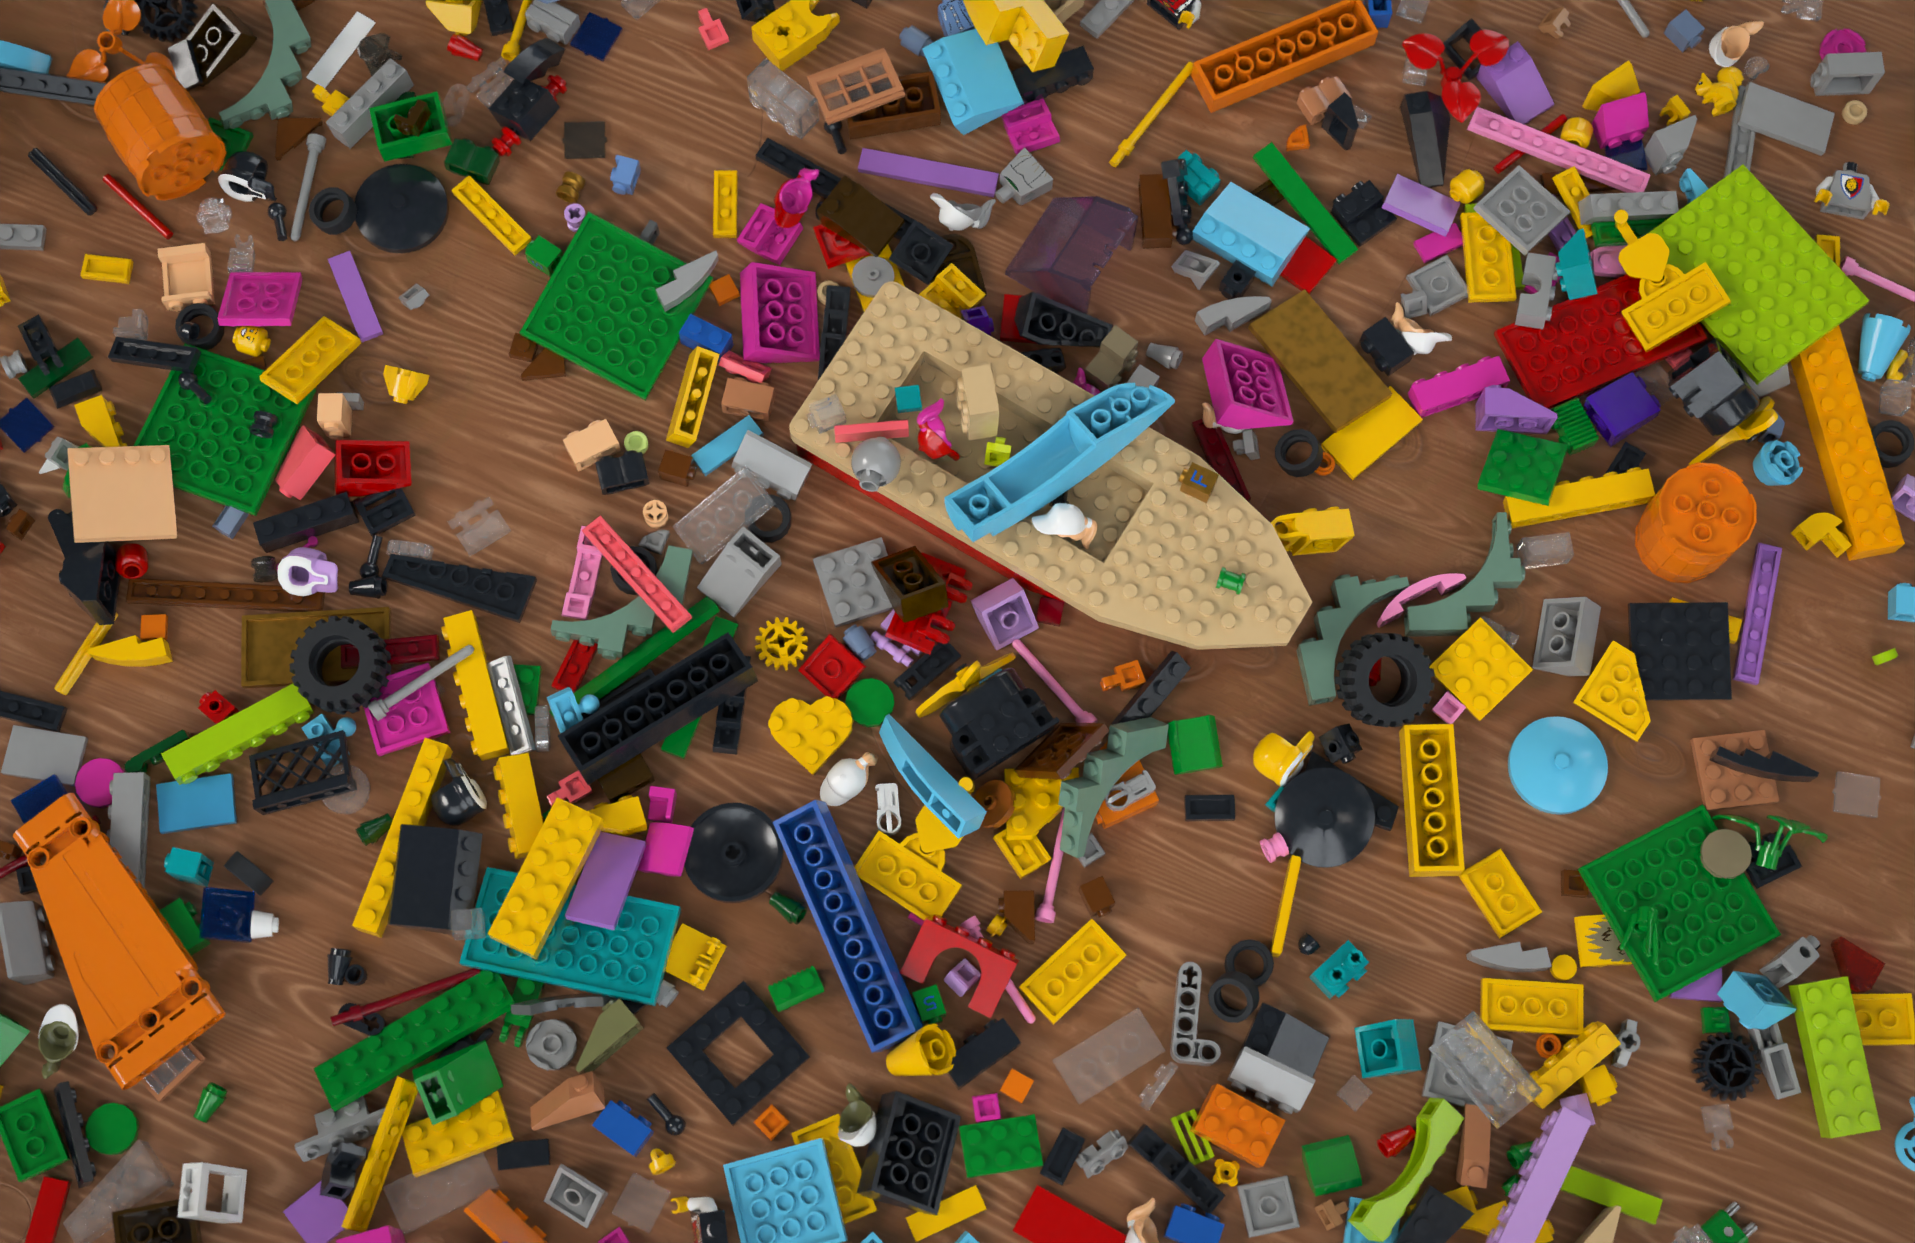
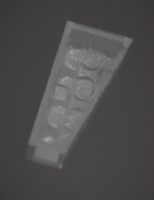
M139 1139L63 1222L75 1243L93 1242L113 1228L112 1212L144 1206L174 1185L149 1143Z

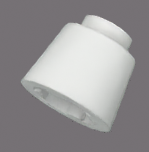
M252 911L251 939L272 937L273 933H278V917H274L273 913Z

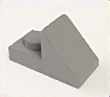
M1185 250L1171 267L1175 273L1191 278L1196 288L1200 290L1214 274L1220 263L1218 260Z

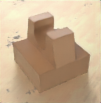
M1565 7L1550 10L1538 28L1543 33L1548 32L1554 38H1561L1564 33L1560 30V26L1568 28L1571 25L1567 18L1569 12Z
M1330 1199L1316 1206L1315 1210L1328 1231L1343 1223L1340 1215L1348 1211L1349 1208L1345 1201L1334 1206Z

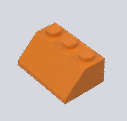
M488 1189L463 1210L496 1243H503L506 1240L508 1243H548L544 1239L547 1236L546 1233L537 1225L532 1228L526 1222L528 1216L518 1207L513 1210L507 1204L510 1199L499 1189L496 1192Z

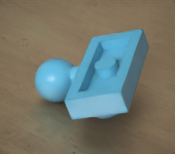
M570 687L546 697L560 734L582 721V713L593 714L600 706L598 698L591 694L583 696L580 704H577Z
M320 714L303 726L302 730L308 739L341 730L345 731L346 737L355 733L356 723L350 717H343L337 722L334 729L326 716ZM339 739L332 740L326 750L335 754L340 747ZM324 752L321 759L326 766L332 759V756Z

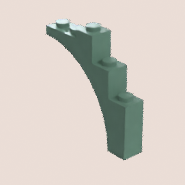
M265 0L266 10L273 27V49L270 60L261 79L254 88L235 105L219 112L220 122L224 130L237 128L243 122L250 119H259L267 112L271 120L285 118L293 112L292 101L284 86H293L302 79L301 68L293 54L306 52L311 47V38L291 0Z
M1497 512L1492 519V539L1488 556L1481 570L1472 581L1460 591L1443 600L1427 605L1407 607L1404 612L1405 637L1461 636L1471 626V616L1467 612H1490L1495 604L1498 603V591L1494 589L1518 588L1522 580L1525 579V568L1521 566L1520 558H1511L1514 552L1513 544L1509 543L1512 525L1511 521L1507 520V512Z
M668 545L663 564L656 577L683 605L693 550ZM638 596L627 606L609 615L592 620L574 622L552 620L551 634L555 636V639L569 642L570 639L579 640L580 644L586 646H594V643H597L598 654H602V657L605 659L616 660V657H623L628 630L637 636L652 635L656 614Z
M1349 574L1338 576L1333 581L1331 591L1336 609H1333V606L1320 608L1319 612H1316L1313 619L1318 641H1316V638L1305 639L1296 650L1309 706L1333 702L1336 697L1334 681L1335 658L1340 640L1347 628L1370 606L1388 597L1398 595L1408 588L1409 582L1407 577L1400 578L1399 575L1387 577L1385 581L1376 582L1375 579L1364 581L1360 585L1358 576L1350 577Z
M1149 717L1110 725L1107 749L1087 753L1083 777L1061 781L1058 805L1065 808L1060 843L1061 851L1076 858L1084 857L1088 836L1103 800L1118 779L1138 760L1152 752L1166 748L1169 724Z

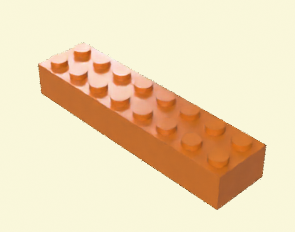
M1343 0L1193 62L1191 77L1210 113H1213L1373 46L1378 30L1361 0Z

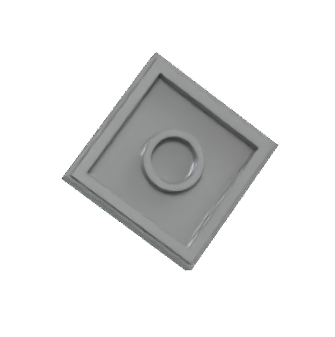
M1448 255L1408 274L1406 277L1413 290H1424L1426 293L1427 312L1430 316L1468 297L1467 285Z
M1288 1175L1237 1186L1249 1238L1300 1227Z

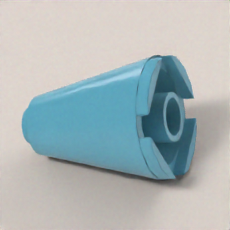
M1867 313L1862 319L1858 373L1862 375V379L1875 382L1876 379H1881L1909 335L1911 326L1908 324L1907 327L1902 326V320L1891 316L1876 314L1875 318L1869 317L1870 313Z

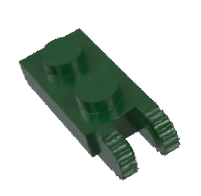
M185 730L171 735L130 758L124 764L125 771L127 773L147 772L150 764L154 766L165 761L161 753L190 739L192 736Z

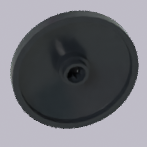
M411 164L389 165L372 173L362 183L354 200L357 207L355 221L361 234L373 246L390 253H409L426 247L440 235L446 225L449 214L448 198L440 181L426 169Z
M1316 768L1297 775L1283 788L1276 802L1274 822L1276 832H1279L1284 838L1291 855L1301 857V862L1311 866L1335 867L1351 861L1366 847L1374 830L1375 813L1368 792L1357 779L1341 770Z
M725 803L708 809L693 822L691 827L694 828L684 867L688 877L700 892L719 902L741 903L758 897L774 883L782 867L784 851L773 821L764 812L743 803Z

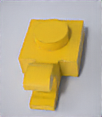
M319 84L312 90L315 94L314 98L324 103L322 109L330 116H333L350 99L336 89L330 94Z

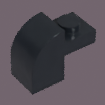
M341 1142L338 1147L333 1146L331 1148L322 1173L320 1195L345 1201L354 1189L356 1169L366 1157L365 1147L357 1146L354 1143Z

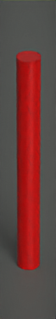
M1561 114L1540 131L1550 135L1568 119L1564 114ZM1516 149L1493 167L1494 171L1500 174L1526 153Z
M106 174L102 180L167 240L172 238L174 233L110 174Z

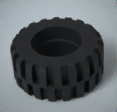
M330 616L328 622L323 619L316 621V627H307L304 630L306 635L303 638L298 637L295 642L298 647L291 652L290 657L294 659V663L289 665L290 672L295 674L291 678L293 684L298 687V692L309 702L330 713L346 714L347 711L351 713L359 712V706L361 705L367 708V704L371 702L370 700L373 697L378 699L382 693L379 690L382 686L386 687L389 682L385 677L386 674L391 673V665L387 663L391 656L390 652L385 649L386 643L366 624L359 620L355 621L351 617L343 616L340 619L338 616ZM345 644L354 645L358 649L360 656L359 667L355 675L342 685H327L322 676V666L327 655L338 646Z
M1375 633L1374 635L1362 636L1361 640H1355L1350 644L1352 649L1343 652L1341 656L1344 658L1343 663L1338 662L1336 670H1340L1339 677H1335V684L1340 686V690L1336 692L1338 698L1344 699L1342 703L1344 709L1352 711L1351 716L1353 718L1362 720V723L1367 725L1399 727L1403 723L1409 724L1414 721V715L1420 716L1425 711V708L1422 706L1429 704L1432 697L1429 696L1430 690L1434 691L1435 683H1431V677L1435 676L1434 669L1429 668L1428 665L1431 663L1429 655L1422 654L1424 648L1420 644H1414L1413 639L1401 636V634ZM1382 657H1390L1397 664L1401 675L1399 690L1394 698L1387 703L1378 702L1372 695L1369 687L1370 671L1373 665Z

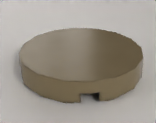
M1729 829L1716 830L1709 834L1701 844V863L1715 877L1733 879L1743 874L1750 865L1752 857L1750 845L1745 837L1736 831Z

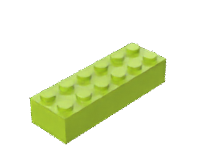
M1848 976L1789 985L1792 1004L1797 1008L1794 1014L1821 1137L1836 1138L1881 1130Z

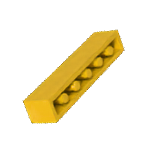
M1640 467L1631 468L1626 471L1627 473L1621 474L1609 472L1600 478L1587 476L1573 483H1570V481L1558 482L1555 485L1549 506L1505 496L1503 505L1505 512H1507V520L1511 521L1512 528L1647 504L1655 496L1649 468L1643 470Z
M470 610L444 617L445 626H442L441 629L445 641L449 640L451 648L447 649L448 657L467 645L474 647V652L455 665L457 671L453 672L456 686H461L463 693L459 695L462 709L466 708L468 717L465 718L468 732L472 731L474 740L470 741L473 753L478 755L482 761L510 754L487 668L488 662L476 616Z

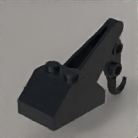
M61 509L51 511L48 515V521L65 557L62 570L59 572L61 585L66 588L70 597L75 600L78 606L99 625L114 624L121 577L116 571V551L109 541L74 543L72 511L68 514Z

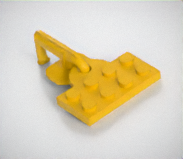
M1625 210L1615 212V225L1628 245L1620 251L1619 262L1628 276L1641 279L1639 285L1641 300L1621 311V314L1645 352L1652 350L1731 304V300L1706 262L1684 274L1679 268L1667 264L1670 250L1660 235L1649 233L1637 239L1627 223L1628 213Z
M968 777L960 779L959 785L971 795L975 790L973 781ZM924 805L916 817L918 833L907 836L899 844L881 831H878L854 868L860 879L925 921L929 915L933 917L936 914L942 917L962 888L960 883L942 871L946 864L944 849L958 846L963 837L958 839Z

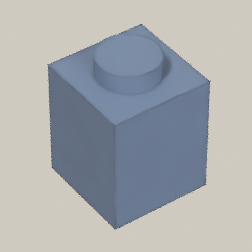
M1684 10L1669 22L1664 34L1683 52L1688 47L1694 48L1702 40L1700 36L1705 28L1687 10Z

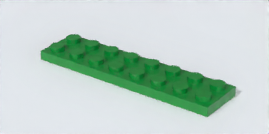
M483 970L384 1027L379 1034L370 1035L313 1069L331 1108L336 1112L511 1010V1004H515L500 973Z

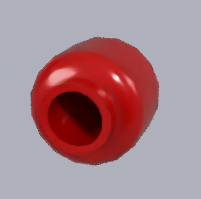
M136 543L122 545L116 552V571L119 575L128 579H137L145 575L148 570L147 550Z

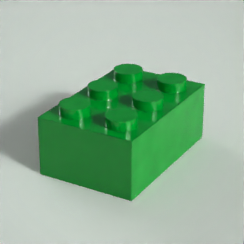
M438 91L369 108L378 150L384 162L452 145L444 106ZM418 99L426 102L431 111V116L419 137L401 133L393 119L395 114L408 118L410 108L415 106Z

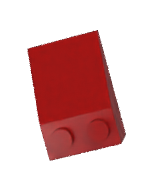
M336 440L334 450L335 495L347 492L350 497H361L411 486L409 441Z

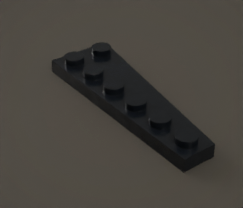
M397 554L390 555L382 577H385L387 580L520 623L537 582L535 576L511 572L503 573L486 568L477 569L460 564L458 566L441 561H428L422 558Z

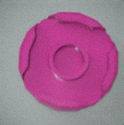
M1835 29L1829 32L1822 40L1819 54L1823 60L1826 54L1867 52V50L1865 49L1864 39L1858 33L1850 29Z
M98 758L90 760L81 767L76 775V793L83 802L91 807H109V805H112V795L109 791L110 781L113 780L114 773L125 772L120 765L110 759Z

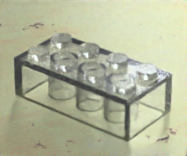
M1474 1010L1428 1048L1497 1129L1543 1091Z

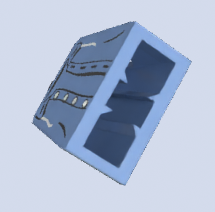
M942 0L943 3L938 6V19L945 37L976 29L963 0Z

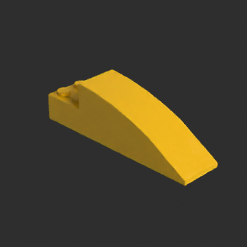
M963 0L977 32L986 45L1009 40L1032 72L1055 66L1069 32L1044 0Z

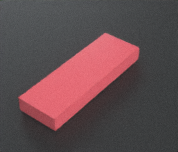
M908 420L838 425L834 427L835 443L864 441L876 437H885L887 439L909 437Z

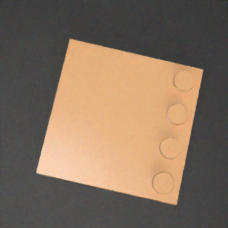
M169 445L68 448L74 543L177 539Z

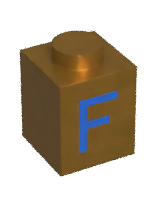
M1192 462L1189 470L1184 468L1178 480L1182 483L1180 491L1207 503L1219 474Z

